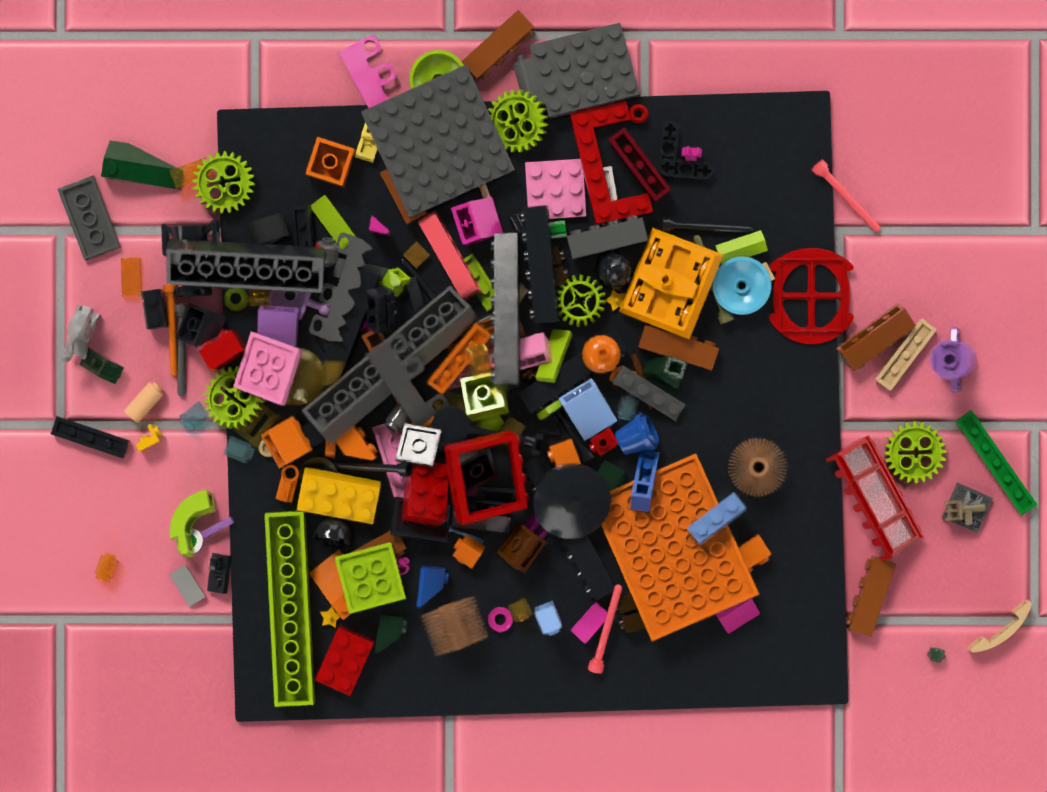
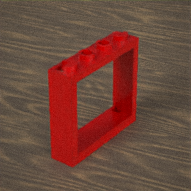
M508 430L444 446L456 521L462 525L528 508L527 502L529 497L524 487L526 478L521 468L523 459L518 449L520 440L516 433ZM508 442L517 501L468 513L459 454Z

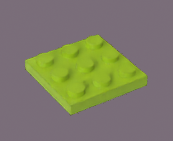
M391 542L334 557L349 614L406 599Z

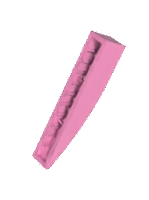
M544 332L520 339V370L552 361L550 342ZM494 348L474 356L446 391L462 387L460 379L494 371V364L491 363V352H494Z

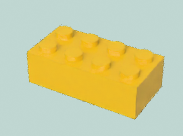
M305 467L297 510L373 524L381 481Z

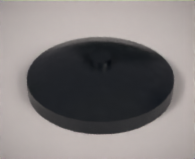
M577 463L563 464L548 471L539 480L533 494V508L538 522L549 533L566 539L584 537L597 530L607 518L611 505L610 491L604 478L593 468Z

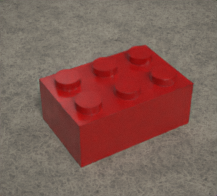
M435 463L434 468L412 464V475L405 477L402 521L439 526L445 522L449 480L447 464Z
M340 625L315 681L350 696L375 640Z

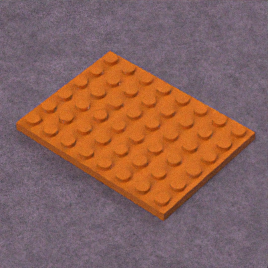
M693 454L656 471L649 512L630 509L634 481L610 491V510L602 524V528L652 641L759 595L728 525L700 546L687 529L719 504L697 454Z

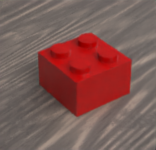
M224 330L218 334L219 338L217 340H209L201 345L202 349L199 350V353L210 371H219L244 355L247 345L238 331Z

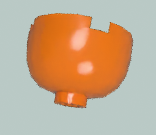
M597 335L590 338L584 344L582 350L584 365L590 371L597 374L612 371L620 360V348L617 342L606 335Z

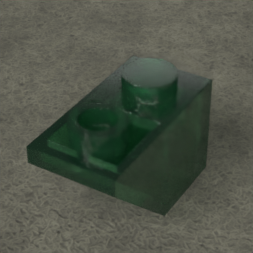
M671 356L649 357L642 375L678 389L687 363Z

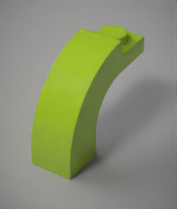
M208 490L199 491L183 500L171 519L170 539L179 542L177 543V549L181 555L187 558L195 556L191 538L193 524L201 516L216 512L213 493Z

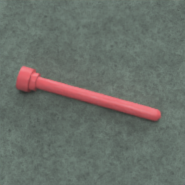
M823 159L820 160L811 170L816 175L823 176L875 232H879L881 230L880 225L828 171V164Z
M619 584L615 586L596 655L590 660L588 670L594 673H603L604 661L602 658L622 591V586Z

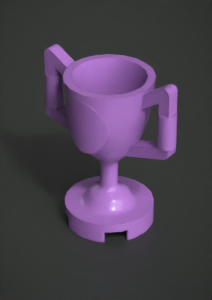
M958 327L951 328V340L940 342L932 350L930 356L932 369L940 377L952 379V391L954 393L961 391V378H965L973 372L977 361L973 348L967 343L960 342V329Z

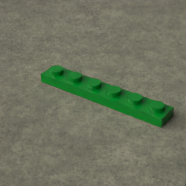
M970 410L955 420L1018 513L1022 516L1034 508L1037 503L973 411Z

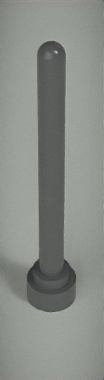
M175 304L176 316H178V330L188 305ZM178 340L177 394L184 396L186 343Z

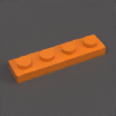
M476 322L430 376L427 383L443 394L490 339L491 333Z

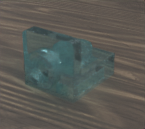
M198 401L179 416L182 419L180 423L186 430L194 431L210 418L208 416L209 412Z

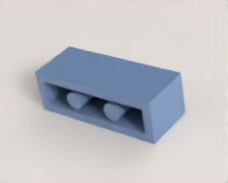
M732 493L687 529L700 546L745 512L746 507L736 494Z

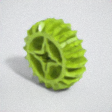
M573 275V282L570 283L569 279H565L567 286L560 285L563 289L562 292L557 290V294L560 295V298L557 297V300L560 301L558 308L561 307L562 309L559 311V316L563 313L566 315L563 317V321H566L569 317L571 319L569 325H572L573 321L576 320L577 327H580V321H583L584 325L587 326V319H590L592 323L595 322L592 317L593 315L600 318L597 310L604 311V308L599 307V305L606 303L605 300H600V297H604L605 293H598L602 286L595 288L596 280L592 284L589 283L590 276L587 277L586 281H583V275H580L579 280L576 281V277ZM585 285L591 290L581 294L574 286ZM569 289L573 295V301L564 306V295ZM574 292L580 298L589 295L585 298V301H583L585 303L584 307L586 309H584L583 306H581L580 304H575L574 306H571L575 303L574 300H576V295L574 294ZM595 295L596 305L594 310L590 312L586 302ZM578 307L586 316L577 317L568 311Z

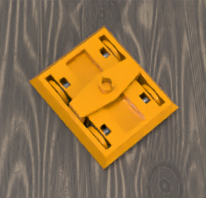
M652 228L619 312L690 339L723 254ZM697 276H699V281H701L700 286L695 283ZM692 300H694L692 305L688 304L685 308L687 301L692 302Z

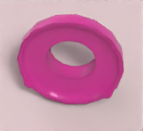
M497 607L488 614V622L493 630L500 633L511 627L513 616L508 609ZM497 614L504 615L505 623L503 625L496 624L495 617Z

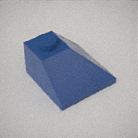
M426 565L421 567L417 607L423 606L443 589L444 584H448L449 573L445 572L446 568Z

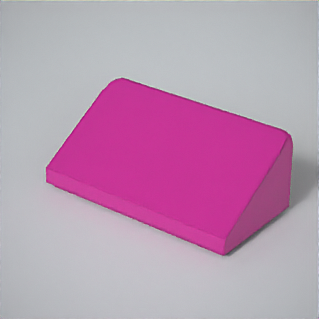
M371 216L369 230L372 233L385 236L391 235L387 228Z
M595 602L571 631L586 644L605 622L607 611Z

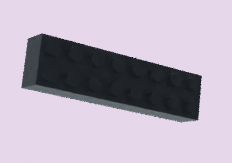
M169 239L167 245V284L322 293L325 248Z

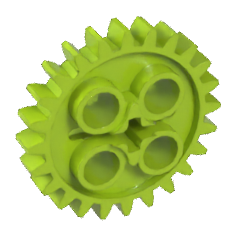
M511 90L510 94L504 92V97L497 96L499 102L492 101L494 108H488V110L492 113L490 117L505 149L508 150L511 147V152H516L517 149L519 152H523L524 148L531 150L530 144L533 147L537 146L535 140H543L540 134H546V131L542 128L548 126L547 123L543 122L548 116L542 114L546 110V108H540L542 101L535 102L537 96L530 98V92L524 94L523 90H518L517 93L516 90ZM521 103L525 105L524 113H521L519 111V105ZM503 111L508 113L506 121L502 118ZM517 118H519L520 121H518L517 124H515L514 121H516ZM528 121L532 123V130L530 132L526 129ZM510 129H514L515 131V137L513 139L509 136Z
M217 151L215 158L209 154V161L202 159L204 165L197 164L200 171L194 172L198 178L192 180L194 183H197L193 190H199L195 196L197 198L202 197L200 204L207 202V209L213 206V212L215 213L218 208H220L221 214H224L225 209L232 213V207L239 211L238 205L246 206L243 200H251L248 193H254L250 189V186H255V183L250 182V179L255 177L254 175H249L252 168H245L248 162L240 163L242 157L238 156L235 159V153L233 152L229 157L226 151L223 152V156ZM230 166L236 168V173L233 176L227 175V168ZM211 170L217 172V177L214 180L208 179V173ZM222 178H224L227 181L236 178L241 179L237 182L226 183V187H223L220 184L212 187H207L208 184L222 182ZM234 185L240 187L237 195H232L230 192L231 187ZM215 189H220L221 196L218 199H213L212 192Z
M236 366L235 370L233 367H229L228 372L225 369H221L222 375L215 373L217 379H209L212 385H206L209 392L203 394L208 397V399L203 401V403L209 404L205 408L206 411L210 412L208 416L214 418L213 422L217 424L220 422L222 427L227 425L229 429H232L233 425L239 429L240 423L246 427L247 420L253 423L252 416L258 417L259 415L256 411L263 409L259 406V403L265 402L259 396L251 393L249 398L245 400L244 395L246 391L235 387L230 388L231 382L236 381L240 368ZM224 387L229 393L234 394L247 407L244 408L240 403L234 401L231 396L222 391V388ZM224 396V401L219 404V398ZM238 407L237 414L233 415V409Z
M916 421L912 422V426L905 422L904 429L898 425L899 432L892 430L891 432L894 437H887L890 444H884V446L889 449L883 452V454L889 455V458L884 461L891 462L887 468L895 469L893 475L900 473V480L906 476V482L908 483L911 481V478H913L914 483H918V478L925 482V476L933 479L931 473L939 474L936 468H943L940 461H945L946 458L941 455L947 451L942 450L941 447L946 443L939 442L943 436H935L938 430L930 431L931 425L928 424L924 428V422H920L919 426H917ZM905 437L910 441L907 448L901 446V440ZM923 437L929 440V444L925 448L920 445V440ZM915 447L916 450H931L932 453L916 454L915 457L913 454H898V451H913ZM924 456L929 458V464L926 467H923L920 463L921 458ZM904 457H908L910 465L904 468L901 465V460Z

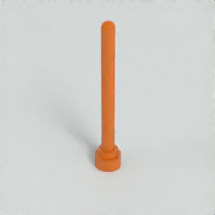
M173 284L163 285V293L165 292V296H167L170 374L177 376L176 312L173 287H178V285Z

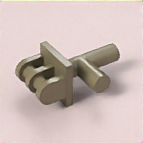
M961 500L944 501L947 508L945 509L947 513L945 520H963L964 513L965 525L973 524L972 512H983L986 509L985 504L962 506Z

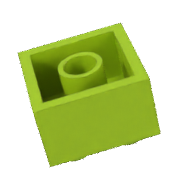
M491 372L460 379L466 413L472 422L509 413L505 389H497L495 384L491 382Z

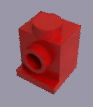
M610 428L589 439L591 441L589 447L594 455L598 453L601 456L619 445ZM601 439L607 441L606 446H600L599 442Z

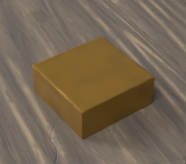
M418 242L413 244L403 254L416 269L430 256Z

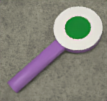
M230 516L202 532L192 528L191 538L194 553L197 554L201 551L205 538L233 524L234 520Z

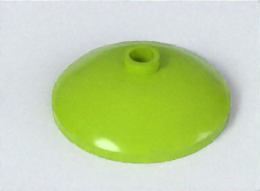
M444 50L426 52L414 62L409 76L410 87L413 89L464 65L457 56Z

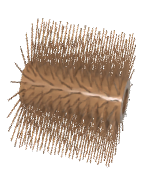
M753 438L752 443L751 439L748 440L749 445L747 440L745 441L746 445L742 442L743 447L739 445L743 452L738 447L736 449L739 452L733 450L741 457L734 453L731 454L740 458L741 460H736L743 463L728 460L743 464L737 466H746L737 467L747 468V470L741 469L744 470L738 472L742 473L738 475L741 477L732 483L741 479L734 485L736 486L744 480L737 488L743 485L740 491L745 487L743 491L745 493L748 488L747 494H749L751 489V496L753 490L754 496H756V489L757 496H760V492L761 496H763V491L765 495H767V492L771 494L769 489L771 492H774L772 487L777 490L774 485L780 487L773 480L779 484L781 483L775 478L784 481L775 476L778 474L773 473L782 472L770 470L774 468L769 467H788L769 465L775 463L772 462L776 460L773 458L783 452L775 455L781 449L773 453L778 446L772 450L775 444L771 446L772 442H770L767 446L769 440L765 444V439H763L761 445L762 438L759 439V447L758 438L755 439L756 447ZM755 462H760L762 465V470L759 473L753 470Z
M468 597V599L451 602L438 607V609H434L433 612H429L427 625L428 623L430 625L429 633L430 627L432 628L430 641L433 634V640L434 638L436 640L435 648L436 642L438 643L437 652L438 645L440 647L439 656L440 653L442 655V653L447 654V652L449 653L452 650L458 651L473 644L474 641L478 643V640L481 641L483 627L482 629L480 628L481 619L479 625V620L476 621L477 616L474 617L475 604L473 607V598L471 605L469 603L471 597L470 599Z

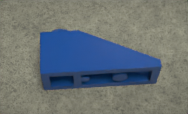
M640 451L631 494L630 509L650 511L659 452Z

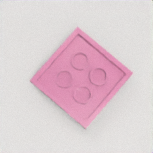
M580 159L525 162L528 207L549 205L550 219L586 217L584 173Z
M251 332L234 387L274 403L285 405L302 349Z

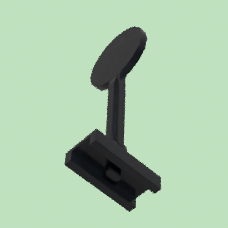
M457 407L440 409L432 421V428L440 429L443 432L440 442L447 445L462 442L468 434L487 436L500 433V431L471 426L467 414ZM537 432L535 437L518 435L520 444L532 448V454L540 455L541 448L536 447V445L541 446V442L537 441V439L543 440L544 433Z

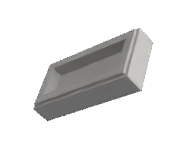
M186 564L169 574L189 607L206 597Z

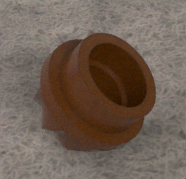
M533 366L521 370L520 376L522 381L530 385L537 381L535 376L538 369Z

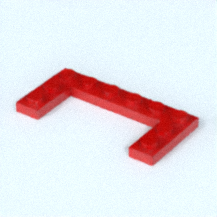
M623 101L571 112L570 119L595 224L600 225L615 220H623L635 215L651 214L653 210L649 193L611 201L594 132L595 128L630 121L627 102Z

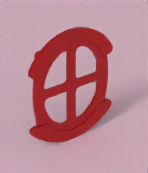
M805 248L784 254L769 265L771 271H777L773 286L774 313L769 315V320L782 335L799 343L818 344L836 338L852 323L854 316L848 313L850 287L846 271H852L854 266L847 259L828 250ZM820 264L827 267L835 275L840 286L839 292L818 293L815 291L816 265ZM799 265H807V292H784L783 285L789 273ZM818 299L839 300L840 306L833 320L824 327H816L815 301ZM784 300H807V327H799L789 319L783 307Z

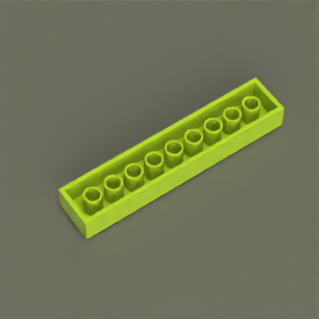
M306 512L265 513L274 704L275 707L313 705L315 703Z

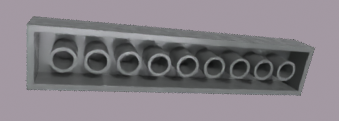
M449 286L386 340L397 333L403 334L408 342V347L394 356L398 364L402 365L416 356L425 366L476 323L479 318L465 300ZM396 338L391 342V347L395 350L400 349L403 345V341L400 338ZM366 356L305 407L302 412L331 445L392 394V392ZM417 362L409 363L407 371L415 373L419 368V364Z

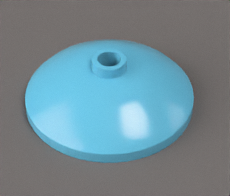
M735 257L724 262L717 270L713 280V291L718 303L727 311L740 315L750 314L760 309L768 300L771 292V279L766 268L757 260L750 257ZM744 282L746 284L745 289H739L738 284Z

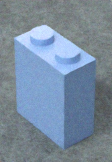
M592 378L559 398L584 441L595 437L598 432L611 427L617 421Z

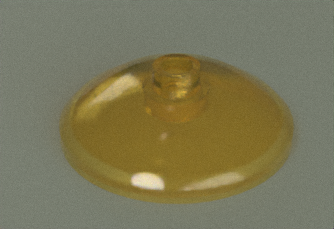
M299 348L302 349V353L295 372L296 379L292 382L286 404L299 406L312 402L318 397L324 387L325 371L321 361L314 353L304 348Z

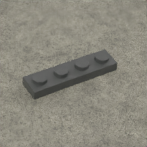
M623 365L612 381L676 421L685 406L684 403Z

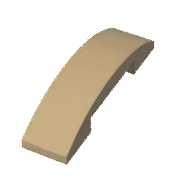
M1025 599L1011 611L1016 618L988 641L985 637L980 636L967 649L972 653L981 652L1004 642L1022 625L1031 609L1032 603Z

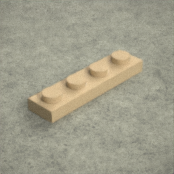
M920 318L916 327L904 339L874 380L891 391L937 329Z

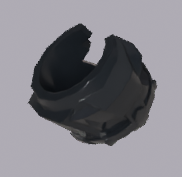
M618 250L606 251L598 256L594 272L602 286L617 291L626 288L633 277L629 260L622 256Z

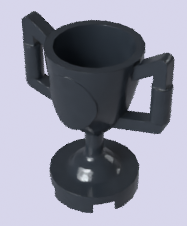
M213 220L208 225L172 227L168 224L161 225L162 254L166 257L169 233L172 234V239L208 241L209 232L212 231V241L220 242L218 220ZM192 285L173 287V296L212 295V287Z

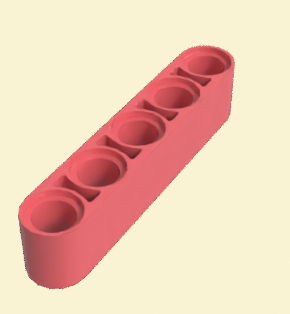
M434 210L418 220L420 227L459 295L466 301L480 293L481 289L438 213Z

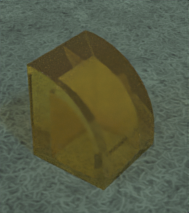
M325 360L323 362L322 385L332 384L342 375L345 367L344 361Z

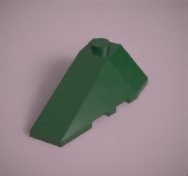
M111 140L103 158L101 177L105 179L178 190L181 189L183 171L129 143Z

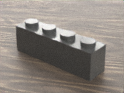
M635 215L627 217L626 222L619 223V220L608 222L606 227L600 228V225L589 227V231L582 232L581 229L571 231L570 235L567 236L572 260L648 241L643 218H638Z

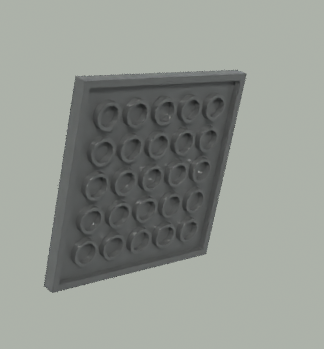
M467 64L361 111L409 218L515 170Z

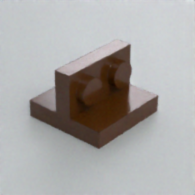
M518 521L497 553L512 567L525 573L547 541Z

